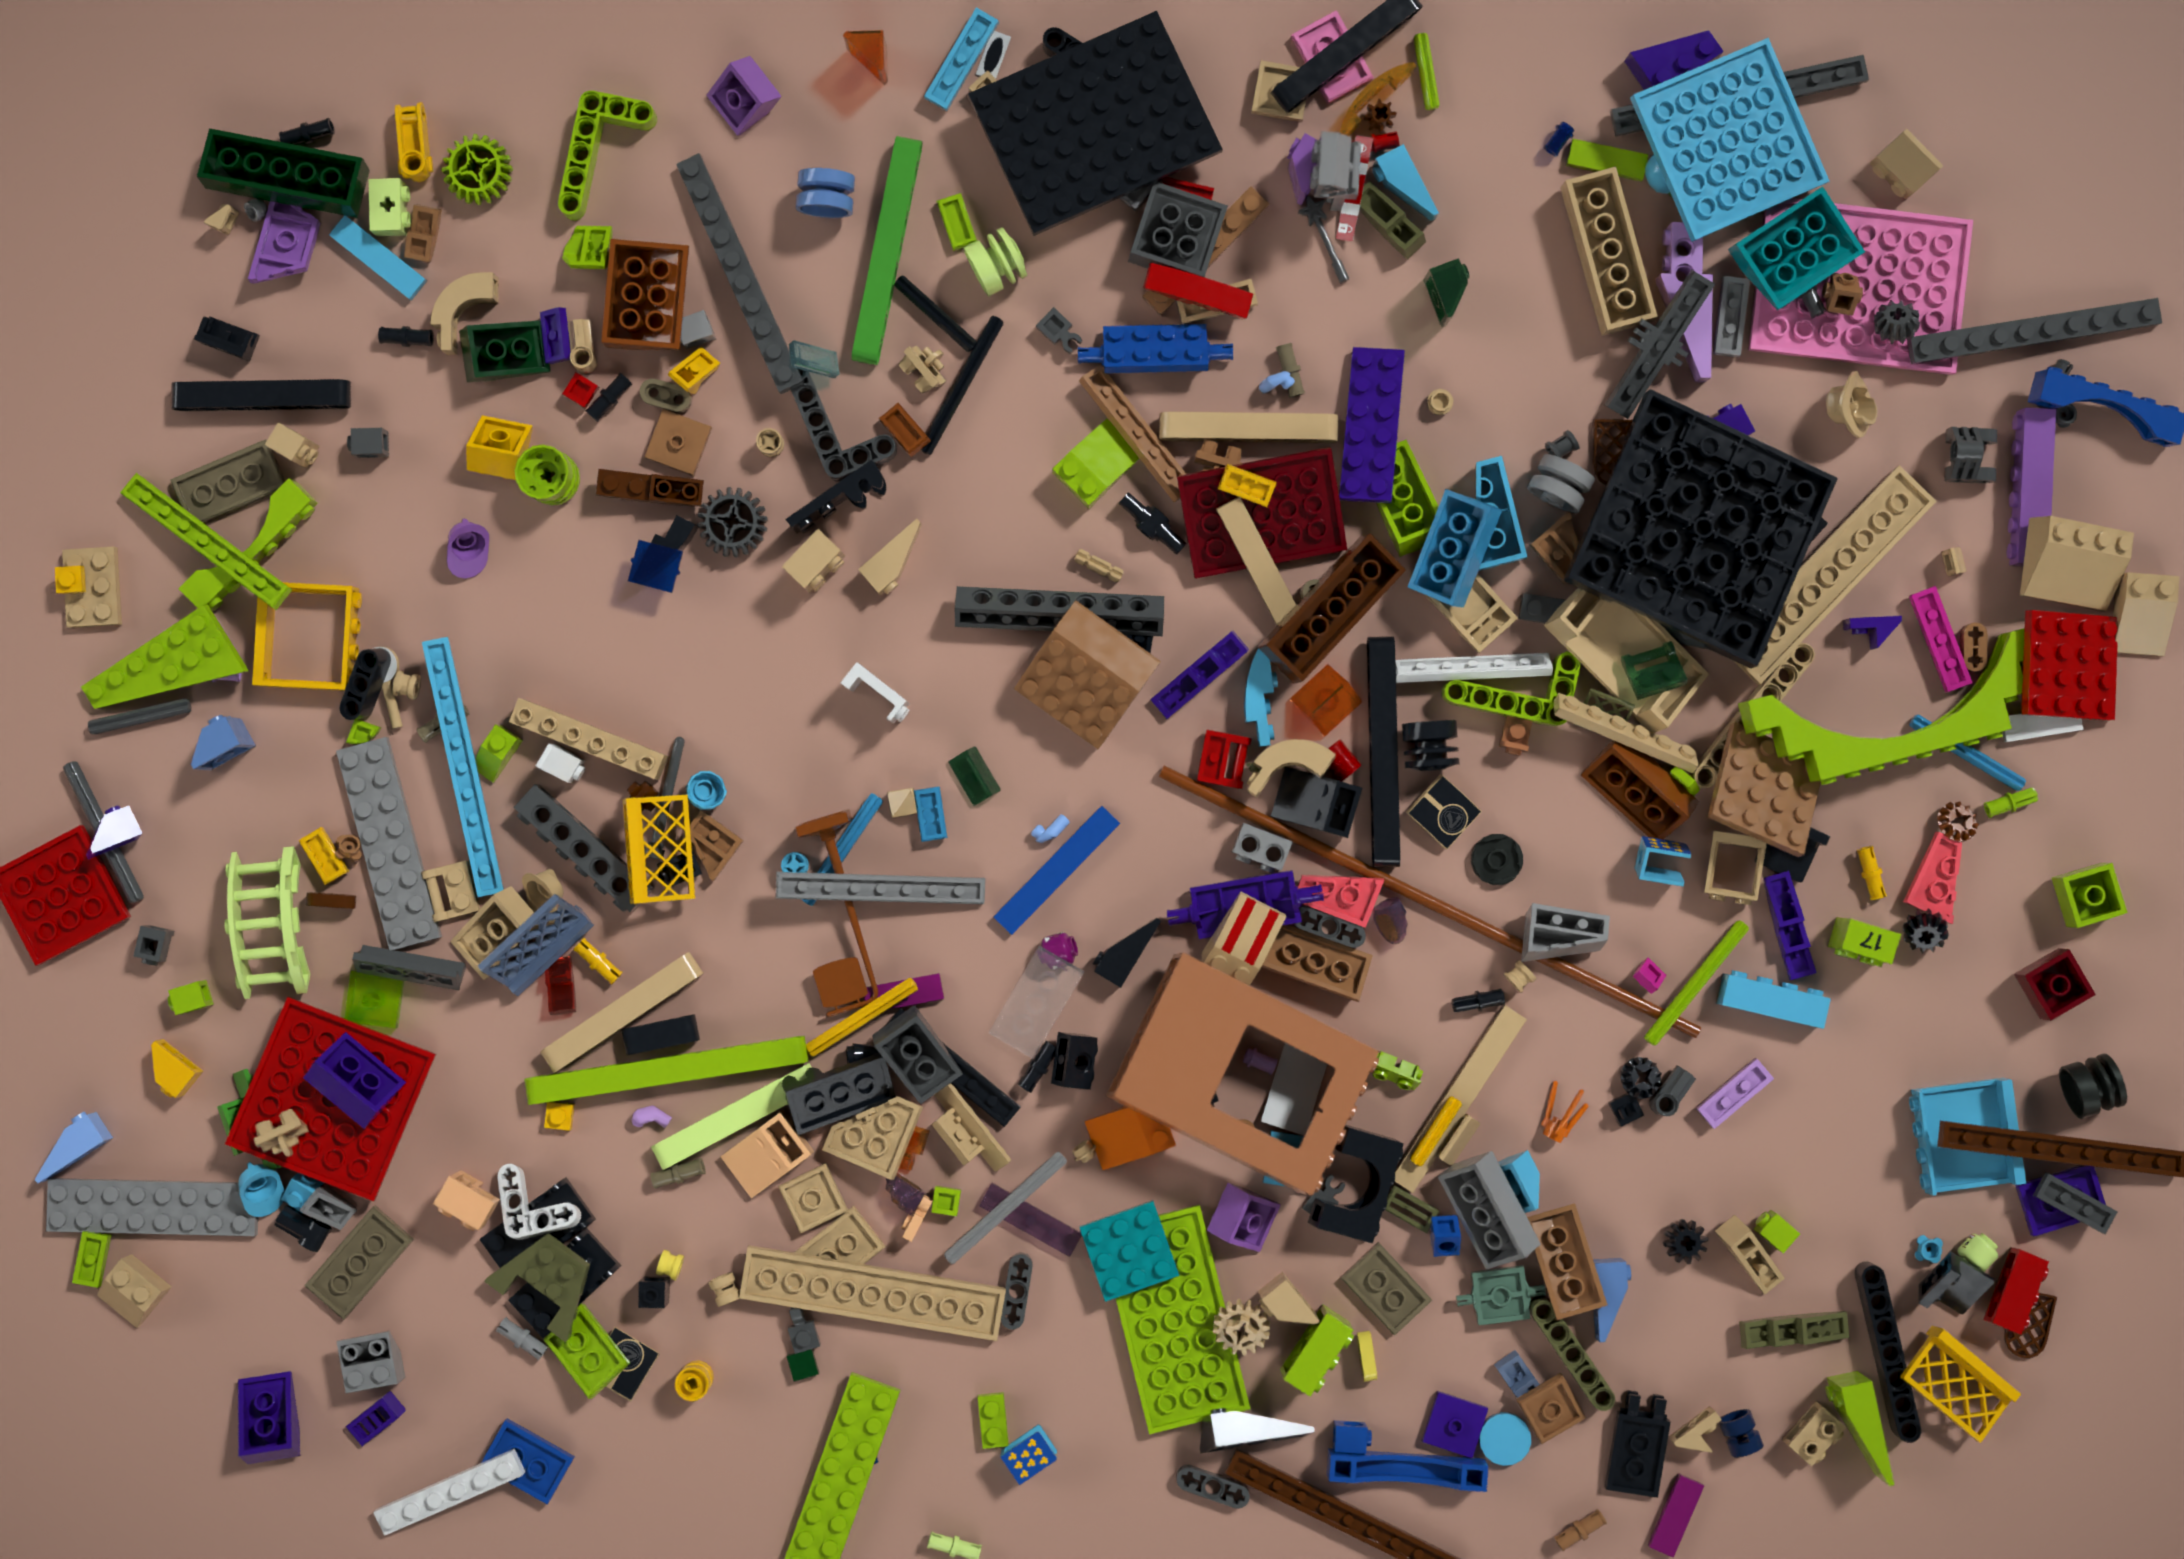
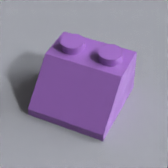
M751 56L729 63L706 95L737 136L767 115L782 97Z
M1306 133L1301 140L1295 139L1287 157L1290 160L1288 171L1296 202L1301 206L1311 190L1310 176L1313 173V166H1316V163H1311L1312 147L1316 139Z
M1227 1183L1207 1231L1228 1243L1260 1252L1281 1204L1243 1187Z

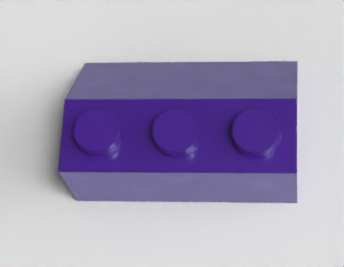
M346 1032L312 1064L304 1076L308 1083L364 1129L380 1114L406 1083Z

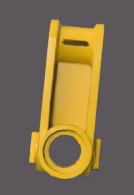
M418 102L415 106L402 107L400 104L395 105L399 175H402L404 179H411L415 182L425 181L431 176V172H434L429 150L425 107L422 102ZM414 162H421L417 170H410Z

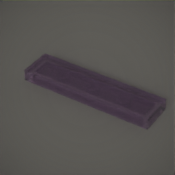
M992 1182L979 1206L991 1212L1011 1193ZM1026 1201L1022 1202L1003 1219L1069 1257L1082 1236L1080 1231Z

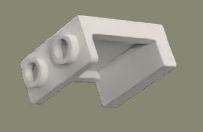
M856 662L841 681V684L854 692L862 680L895 705L886 719L893 724L897 720L902 722L910 711L907 708L910 703Z

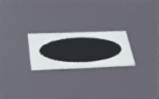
M997 31L993 32L984 50L976 75L982 76L988 70L996 79L1011 39L1010 36Z

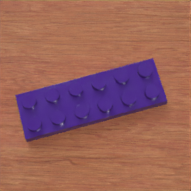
M1353 347L1339 493L1340 500L1392 503L1405 350Z

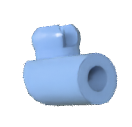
M1282 371L1268 376L1260 382L1259 390L1266 394L1279 384L1282 385L1283 389H1288L1295 383V380L1290 376L1291 373Z
M1060 814L1046 830L1042 825H1037L1031 832V835L1037 839V842L1043 843L1056 838L1070 822L1067 817Z

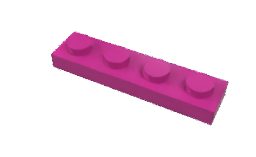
M1936 586L1909 595L1945 693L1973 683Z

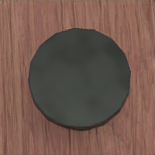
M1490 834L1481 838L1475 844L1471 853V865L1474 873L1482 881L1491 885H1504L1513 881L1521 871L1523 853L1520 845L1511 837L1504 834Z

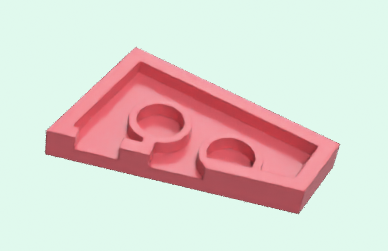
M1935 832L1904 898V903L1925 913L1929 908L1932 915L1939 912L1942 915V919H1946L1948 924H1953L1954 915L1952 913L1957 894L1955 887L1960 868L1962 842L1953 841L1943 833Z
M1301 875L1297 886L1299 889L1321 884L1323 891L1313 893V895L1323 893L1324 901L1304 903L1303 905L1366 928L1384 883V878Z

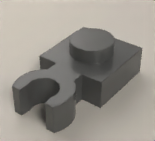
M1054 307L1036 325V328L1054 345L1060 340L1068 354L1073 353V350L1068 346L1070 340H1075L1078 344L1082 343V339L1078 334L1069 332L1072 324Z
M1329 1174L1325 1179V1188L1323 1190L1319 1189L1317 1193L1314 1192L1313 1195H1310L1302 1209L1310 1214L1315 1197L1338 1204V1200L1333 1198V1196L1344 1190L1345 1183L1341 1182L1337 1188L1331 1187L1330 1182L1334 1176Z

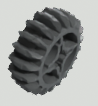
M727 487V495L724 496L723 492L719 489L717 490L718 499L709 495L708 499L712 504L710 506L706 503L701 505L707 510V513H698V517L705 519V522H700L697 526L698 528L706 529L700 533V537H710L705 543L706 546L710 547L715 544L713 549L715 553H719L723 548V556L725 557L729 556L730 550H732L734 557H739V549H742V552L748 555L749 550L746 546L750 545L753 549H757L758 547L753 541L756 538L762 542L764 538L758 533L759 531L767 532L768 530L767 527L760 525V523L767 522L768 517L759 516L766 509L764 506L756 508L760 500L756 497L750 501L752 497L750 491H747L742 497L743 490L738 487L735 495H733L732 488ZM733 502L727 513L715 515L721 506ZM741 503L748 506L751 510L753 522H748L741 518ZM736 515L735 519L739 521L741 524H734L732 528L729 529L730 525L725 521L732 520L733 516ZM713 522L724 526L725 541L719 540L715 535ZM751 530L743 540L733 543V539H735L739 531Z

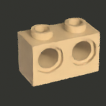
M279 422L265 443L269 448L305 468L309 464H313L319 454L317 450L320 447Z

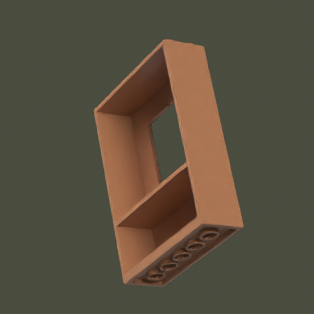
M1182 952L1173 955L1106 1097L1300 1194L1313 1195L1322 1186L1323 1178L1321 1176L1324 1169L1329 1168L1334 1160L1335 1154L1332 1152L1336 1144H1340L1345 1136L1346 1130H1344V1126L1347 1120H1351L1356 1112L1357 1106H1355L1358 1096L1361 1097L1368 1086L1366 1079L1369 1073H1373L1378 1065L1379 1059L1376 1057L1379 1051ZM1248 1025L1334 1068L1331 1080L1318 1105V1108L1322 1109L1321 1113L1315 1112L1298 1148H1294L1211 1106L1214 1094Z

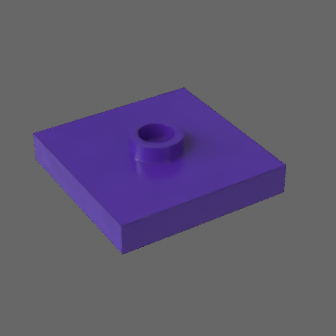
M1437 1391L1422 1442L1473 1458L1488 1407Z

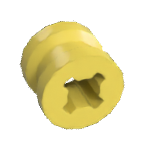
M664 1249L657 1266L656 1275H668L670 1279L676 1281L682 1268L684 1255L678 1254L675 1256L670 1251Z

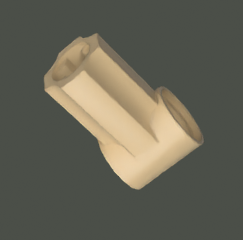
M585 319L572 320L568 322L571 348L570 360L579 373L590 374L597 367L591 321ZM581 356H590L586 364H578V359Z

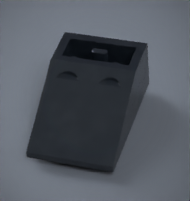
M1285 767L1271 817L1348 838L1362 787L1323 776L1320 779L1312 773Z

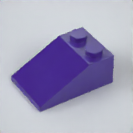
M291 1371L238 1379L239 1457L247 1464L300 1456V1427Z

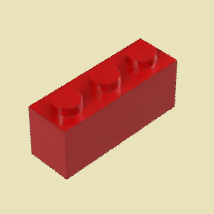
M2010 1247L1983 1320L2010 1332L2022 1335V1332L2027 1329L2030 1323L2029 1314L2032 1306H2035L2038 1302V1290L2041 1282L2048 1275L2049 1269L2047 1266L2049 1261L2021 1249Z

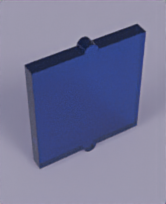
M638 540L634 558L630 560L632 566L628 582L673 593L677 575L681 573L679 567L683 551Z

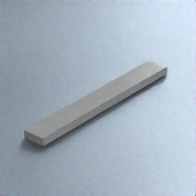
M776 872L775 898L984 904L985 878Z

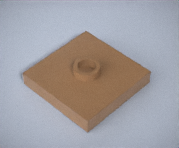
M662 409L645 458L695 476L712 427Z
M1561 1373L1516 1398L1541 1444L1586 1419Z

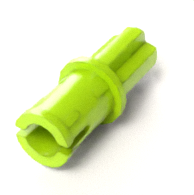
M2028 788L2013 794L2007 792L2004 797L1984 802V810L1989 818L2008 811L2016 812L2017 808L2037 802L2038 794L2034 788Z

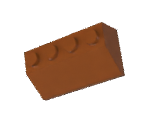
M1614 740L1600 752L1581 774L1588 783L1645 835L1651 838L1664 840L1690 818L1699 803L1692 794L1648 754Z

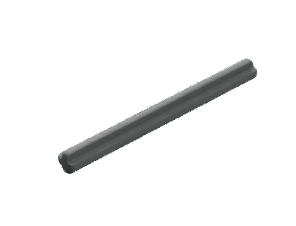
M69 762L63 766V770L95 833L104 814L78 762ZM120 847L106 852L105 855L129 903H136L142 900L144 895Z

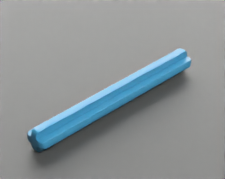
M1915 715L1910 721L1909 726L1914 730H1918L1932 722L1921 715ZM1963 742L1955 744L1956 749L1951 750L1957 756L2015 791H2020L2026 783L2025 778L1970 745L1964 746Z
M873 793L868 796L836 844L841 863L883 803V800ZM829 856L817 873H834ZM801 899L803 902L810 906H813L817 901L813 899Z

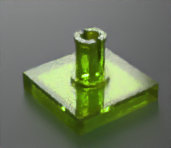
M351 970L344 1018L363 1025L398 1028L404 981L358 973L356 970Z

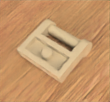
M468 860L421 872L423 880L426 879L434 910L432 915L434 922L477 912L481 909ZM443 875L452 910L444 911L436 879L437 876Z

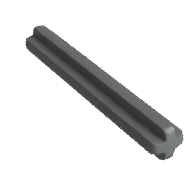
M184 698L88 721V729L91 734H99L191 712V703L189 699Z

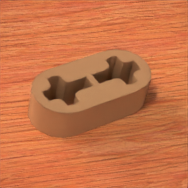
M1977 622L1965 625L1960 633V651L1968 672L1980 671L1987 663V629L1984 625ZM1973 628L1975 632L1979 633V637L1974 639V646L1973 637L1968 636V632L1973 631ZM1973 649L1974 657L1979 658V663L1974 664V667L1971 662H1968V658L1973 656Z

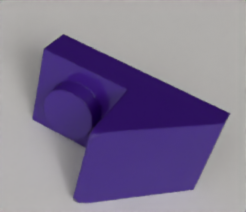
M1902 616L1843 620V631L1852 630V635L1868 634L1869 629L1870 649H1876L1901 623Z

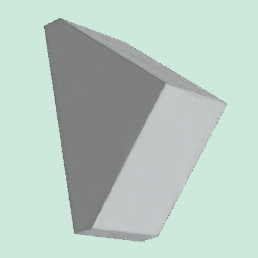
M327 1184L317 1188L300 1209L301 1213L339 1230L345 1226L357 1210L355 1206Z

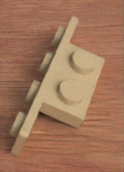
M951 1083L934 1094L946 1109V1112L931 1125L963 1165L970 1162L979 1153L995 1172L1011 1161L1006 1151L999 1145L988 1128L984 1126L973 1109Z

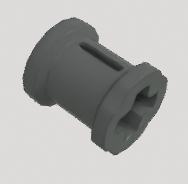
M1569 430L1563 432V435L1555 441L1545 443L1548 454L1561 458L1571 451L1580 449L1578 441Z

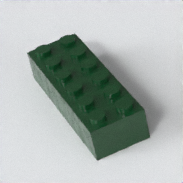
M209 128L196 177L205 189L358 218L370 170L361 157Z

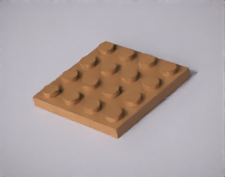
M1734 722L1729 726L1707 817L1796 857H1800L1805 853L1820 781L1810 782L1804 757L1792 761L1788 760V756L1778 758L1773 738L1766 735L1756 737L1755 732L1746 734L1744 725Z

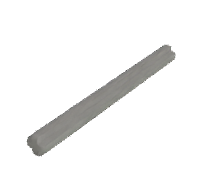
M1056 1152L950 1247L944 1254L948 1262L955 1264L1067 1162L1061 1152Z

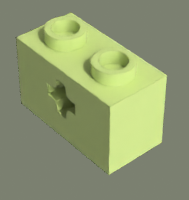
M400 178L368 179L370 231L375 236H406L407 228L411 226L410 213L407 212V202L410 201L409 187Z

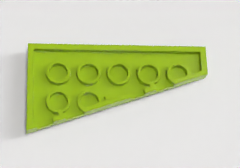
M207 604L202 605L81 686L93 708L98 709L249 670Z

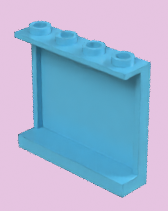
M2002 1077L1911 1089L1912 1096L1909 1097V1106L1915 1116L1912 1128L1914 1136L1918 1138L1919 1148L1916 1149V1157L1922 1167V1174H1920L1919 1180L1921 1188L1925 1190V1193L1935 1196L1937 1192L2006 1183L2015 1185L2026 1184L2024 1163L2021 1157L1937 1147L1940 1120L2019 1130L2012 1079Z

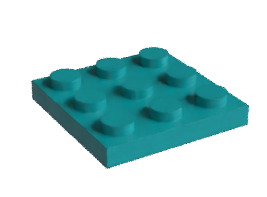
M1153 1200L1079 1226L1105 1302L1179 1276Z

